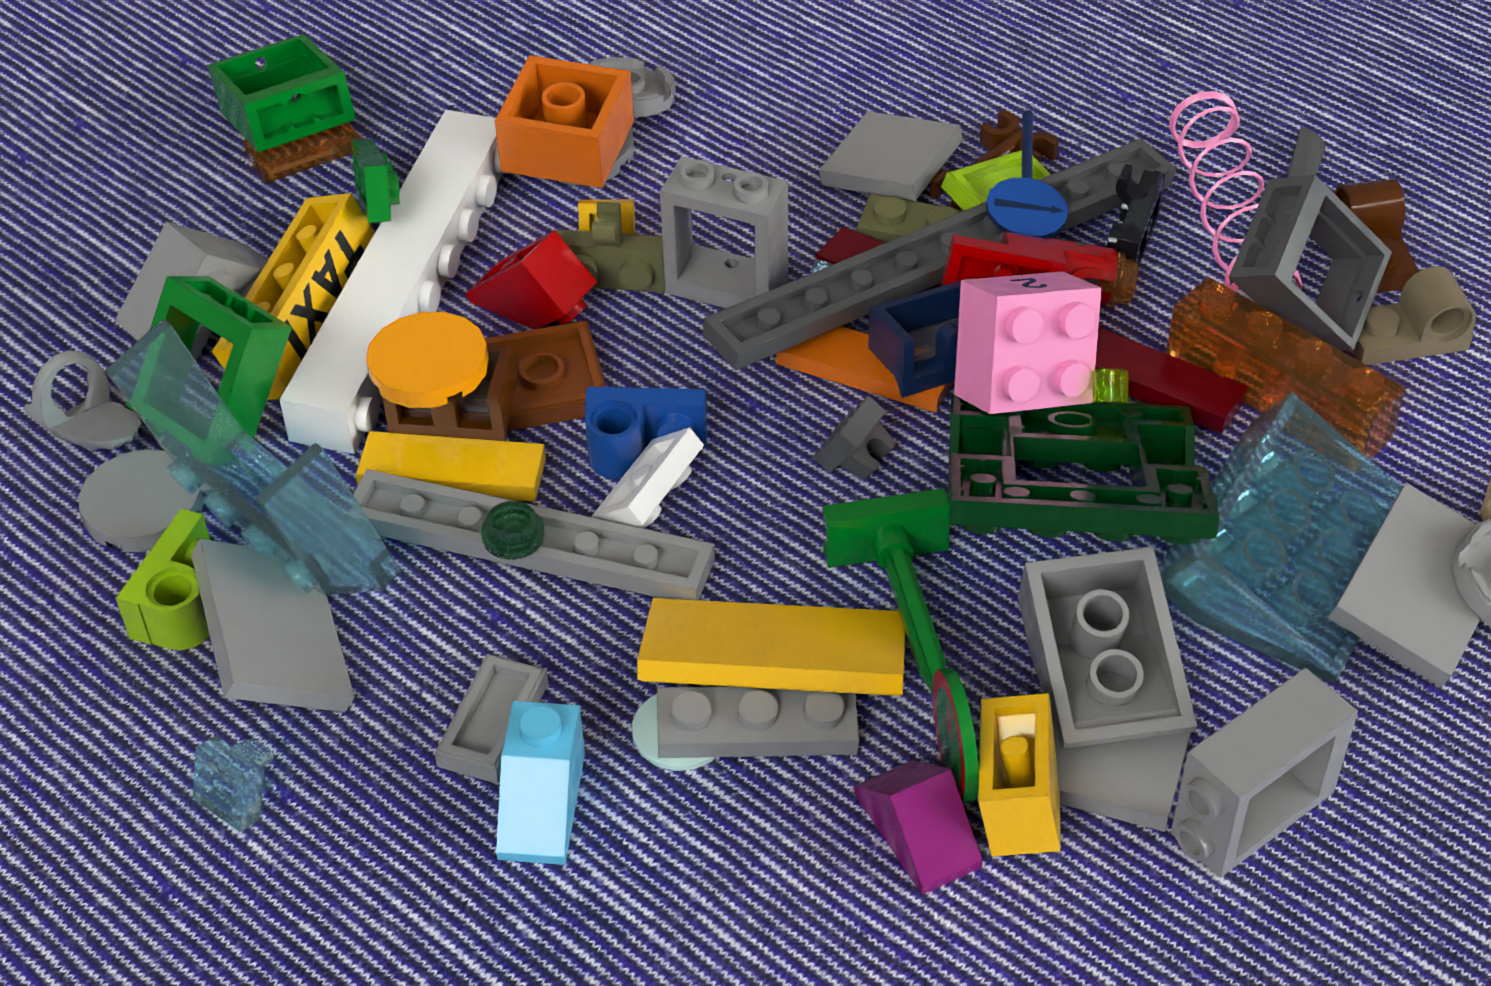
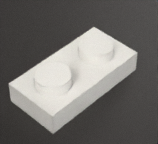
M690 427L652 439L591 517L639 528L647 527L661 513L662 508L659 504L666 494L683 483L691 474L692 468L689 464L704 444Z

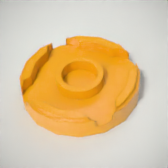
M419 312L398 318L380 329L369 343L366 356L369 377L372 384L374 383L378 387L379 394L389 402L408 408H435L448 404L447 397L456 395L461 391L462 397L468 395L477 388L486 376L489 360L487 344L480 328L465 317L448 312Z

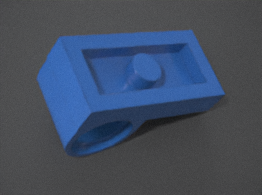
M587 387L585 426L590 467L602 477L611 479L622 478L652 439L689 427L704 444L703 447H706V389Z

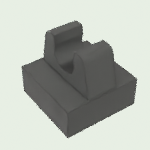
M868 395L840 420L812 458L829 473L838 466H841L855 476L866 479L880 466L878 461L870 456L867 449L881 459L895 446V441L879 422L886 410Z

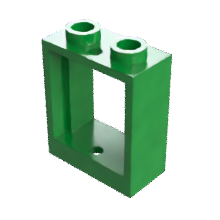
M304 34L207 65L221 113L257 153L356 120L344 71ZM258 58H265V63L263 66H255V62Z
M167 276L125 405L146 418V425L159 433L172 435L187 445V452L200 460L219 462L223 457L248 455L292 327L209 276ZM200 323L233 343L209 419L176 399Z

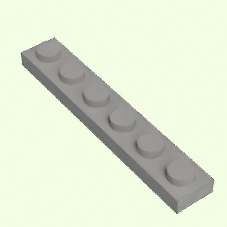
M369 469L364 473L343 511L346 529L658 598L699 600L715 561L714 543Z

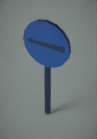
M1026 110L1022 115L1021 178H1010L998 182L989 191L985 206L988 217L1000 230L1048 238L1056 235L1065 226L1068 208L1066 200L1056 189L1045 182L1032 179L1033 113L1030 110Z

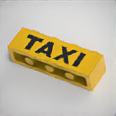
M352 193L306 198L245 299L292 327L267 400H280L375 234ZM220 337L212 353L225 370L233 343Z

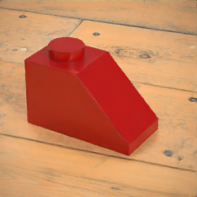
M553 230L496 262L464 295L471 303L535 330L555 320L560 325H563L574 319L586 307L587 304L582 298L597 281L559 234Z

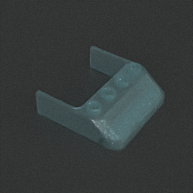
M162 319L105 370L173 461L165 468L169 475L188 494L192 495L198 489L205 493L207 496L202 500L203 503L225 526L229 528L235 521L242 525L245 529L240 533L241 536L263 559L267 561L274 554L284 562L279 567L280 570L302 593L307 595L313 588L323 595L383 591L401 574L397 563L325 450L315 442L293 464L286 467L242 430L176 331L166 320Z

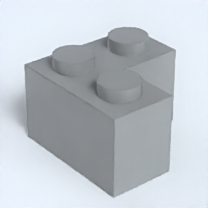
M166 221L115 321L142 345H145L167 276H209L245 298L267 263V260L247 244ZM201 323L187 362L196 363L212 333V330Z

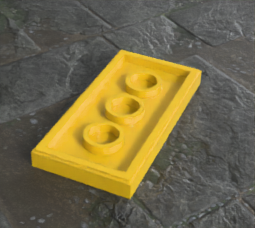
M653 598L637 658V680L643 682L899 696L903 695L905 629L899 611Z

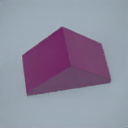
M912 760L854 786L855 796L921 895L982 868V857L951 769Z

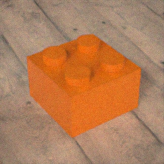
M529 55L495 119L501 172L603 188L634 122L631 71Z

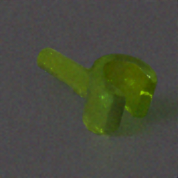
M1116 368L1092 370V403H1128V370Z

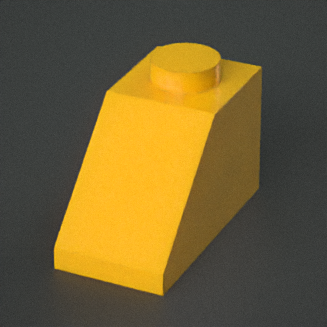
M1049 693L981 699L978 802L991 857L1061 852L1060 792Z

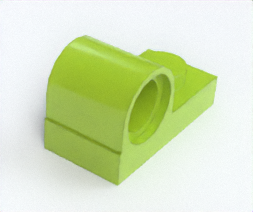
M181 508L117 595L116 601L130 639L181 651L192 649L202 644L210 636L191 556L199 539L210 540L203 514Z

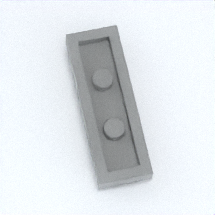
M732 686L657 688L658 758L857 755L859 733L855 693Z

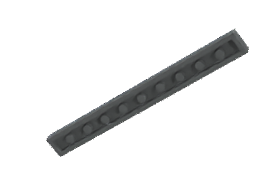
M1140 138L1039 181L1045 182L1056 189L1066 200L1068 216L1065 226L1059 231L1062 232L1122 206L1123 201L1116 193V183L1125 164L1132 165L1131 178L1137 184H1139L1144 170L1152 172L1156 170L1161 171V174H1166L1164 188L1172 185L1176 167ZM986 202L707 316L704 318L702 335L736 371L869 314L870 307L917 294L940 284L952 235L1001 243L1004 231L997 228L990 220L985 206Z

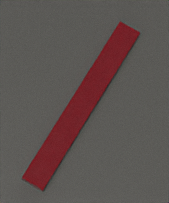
M842 227L816 253L815 270L819 271L885 243ZM940 284L928 288L924 291L940 287ZM1098 327L1095 383L1147 404L1189 406L1194 423L1219 433H1223L1244 404L1249 386Z

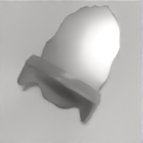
M68 350L56 354L49 359L35 377L32 388V402L24 406L25 412L55 437L80 445L89 451L118 448L132 442L133 437L138 434V429L142 425L139 414L128 410L123 404L110 401L109 383L103 369L94 358L81 351ZM76 363L82 365L88 373V392L84 402L64 413L54 404L51 398V384L58 371L65 366Z

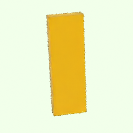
M369 431L356 472V478L359 484L364 473L369 469L509 500L536 502L546 461L545 445Z

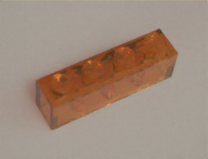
M1210 277L1206 278L1174 305L1166 354L1249 386L1245 403L1357 469H1360L1392 439L1406 387Z

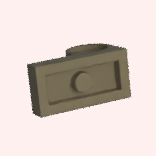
M1443 266L1429 267L1417 272L1405 283L1399 303L1370 307L1352 352L1359 365L1366 366L1469 350L1474 334L1476 313L1449 269Z

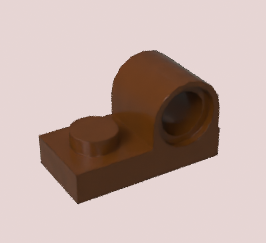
M1395 179L1339 184L1334 194L1392 251L1376 293L1402 290L1405 283L1419 271L1401 236L1405 218V200L1401 185Z

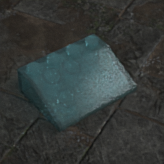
M1291 392L1249 424L1212 482L1211 486L1220 514L1217 539L1199 538L1197 543L1190 545L1172 544L1158 567L1165 596L1196 623L1299 670L1307 668L1319 679L1331 683L1338 679L1360 637L1332 621L1328 616L1402 487Z

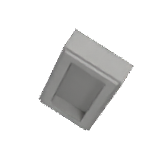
M486 654L434 753L437 767L499 784L501 755L512 702H540L549 684L547 669Z

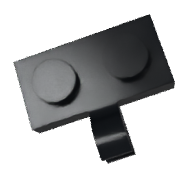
M1125 164L1116 183V193L1123 201L1119 218L1123 224L1113 223L1106 247L1116 249L1117 252L1115 281L1133 285L1159 218L1166 174H1161V171L1156 170L1154 172L1144 170L1139 184H1137L1131 178L1132 165Z

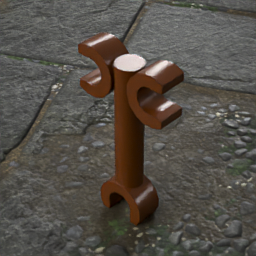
M1002 110L998 113L997 128L987 123L981 125L980 143L990 150L968 166L1022 150V127L1019 128V119L1016 115ZM1033 133V156L1040 163L1041 155L1052 161L1057 159L1059 141L1047 133ZM944 170L935 175L931 180V198L935 200L946 193L941 188L946 173L954 170ZM951 198V207L962 210Z

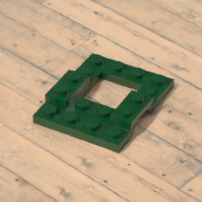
M951 394L948 458L949 525H962L963 529L978 534L995 533L1001 528L1027 529L1033 535L1048 538L1063 536L1067 531L1091 532L1096 537L1108 541H1125L1131 539L1133 535L1159 536L1163 541L1177 545L1194 544L1199 541V538L1217 539L1220 514L1207 468L1195 466V427L1189 406L1093 401L1087 404L988 414ZM1015 460H1022L1023 464L1029 467L1041 469L1056 467L1059 462L1083 463L1084 467L1099 472L1116 471L1120 468V465L1129 466L1133 486L1016 480Z

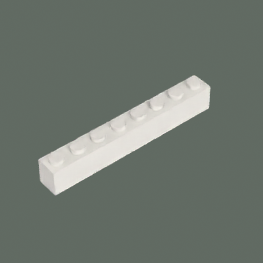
M451 110L444 111L399 190L400 204L390 206L391 221L380 223L279 400L290 442L355 454L365 433L374 430L379 416V407L383 400L382 395L379 394L378 387L374 383L372 384L368 373L366 356L369 343L380 329L398 318L419 312L437 311L444 284L448 278H453L456 275L462 250L467 242H472L475 239L479 218L485 207L490 208L493 205L497 184L503 174H508L500 170L495 129L496 118Z

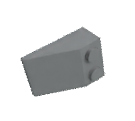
M1153 546L1025 563L1018 600L1030 655L1043 693H1049L1052 719L1063 749L1196 731L1197 722Z

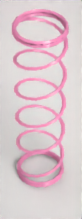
M1200 92L1187 97L1176 106L1170 116L1169 128L1174 140L1178 142V154L1181 162L1190 170L1189 185L1193 195L1201 202L1200 217L1204 228L1213 236V255L1216 262L1226 271L1224 287L1233 311L1237 313L1238 306L1240 305L1251 311L1249 319L1259 320L1257 315L1263 319H1269L1271 317L1262 308L1250 307L1241 303L1236 298V292L1239 287L1234 282L1230 286L1229 275L1237 256L1228 267L1221 260L1218 252V239L1225 242L1243 243L1244 239L1227 238L1220 234L1232 218L1244 211L1257 209V204L1247 207L1243 206L1253 202L1262 193L1265 183L1262 176L1256 172H1236L1242 169L1250 160L1252 149L1250 144L1243 139L1229 138L1238 129L1240 123L1234 101L1226 94L1219 92ZM1203 99H1216L1223 101L1229 106L1209 108L1195 115L1184 126L1181 135L1175 129L1180 113L1194 102ZM1217 110L1231 113L1230 122L1217 136L1205 141L1184 139L1188 128L1203 115ZM1234 142L1240 143L1246 148L1245 160L1238 167L1230 171L1208 173L1196 169L1204 155L1218 145ZM1183 146L1192 149L1205 148V150L1191 165L1186 160ZM1195 173L1206 177L1227 175L1217 181L1207 191L1204 198L1198 193L1194 183ZM1250 175L1258 180L1259 187L1257 193L1240 204L1226 206L1216 205L1208 201L1212 192L1221 183L1232 177ZM1206 205L1214 209L1226 210L1243 207L1229 215L1219 225L1217 231L1209 225L1206 218ZM1295 270L1293 277L1295 278L1296 285L1302 290V280L1299 272Z

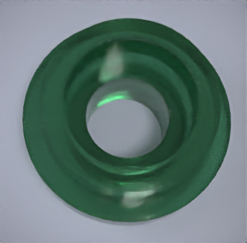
M521 501L502 502L488 512L481 528L482 542L485 549L495 557L506 560L521 559L533 554L542 545L545 537L544 524L540 516L535 513L530 505Z

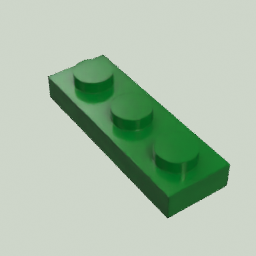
M373 138L353 139L351 143L355 192L368 223L391 221L390 205L400 204L397 171H393L392 162L388 161L387 152L380 153Z

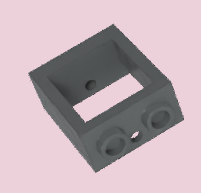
M1316 175L1269 179L1229 279L1286 332L1297 337L1295 340L1307 351H1312L1314 348L1320 351L1354 350L1392 251ZM1309 236L1333 258L1316 303L1291 281Z

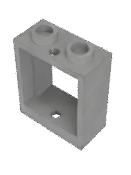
M681 156L660 190L665 293L727 309L787 284L788 181ZM732 179V180H734V181H732V182H727V181H725V180ZM691 209L755 224V259L693 244Z
M1304 668L1188 751L1171 828V834L1176 838L1185 854L1195 861H1202L1221 878L1332 795L1337 785L1358 710L1311 671Z

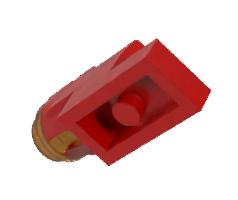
M1004 231L1001 243L952 235L940 286L968 278L979 279L1065 272L1102 287L1100 305L1114 308L1117 303L1128 305L1131 302L1137 282L1138 263L1136 260L1126 259L1125 253L1116 251V249L1083 244L1077 241L1073 242L1055 238L1046 239Z

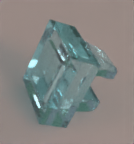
M217 735L198 745L195 755L193 799L237 831L245 830L260 820L262 795L271 787L272 781L264 775V768L262 766L274 759V752L255 739H249L231 746Z

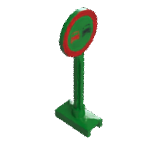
M945 489L822 506V516L826 525V542H823V553L827 567L832 568L877 561L878 565L886 570L919 674L929 687L932 695L935 729L942 766L951 769L962 803H973L978 795L979 764L969 704L958 673L952 667L946 668V661L912 564L914 555L949 550V501Z

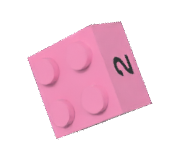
M1065 272L961 280L954 395L988 414L1092 403L1102 287Z

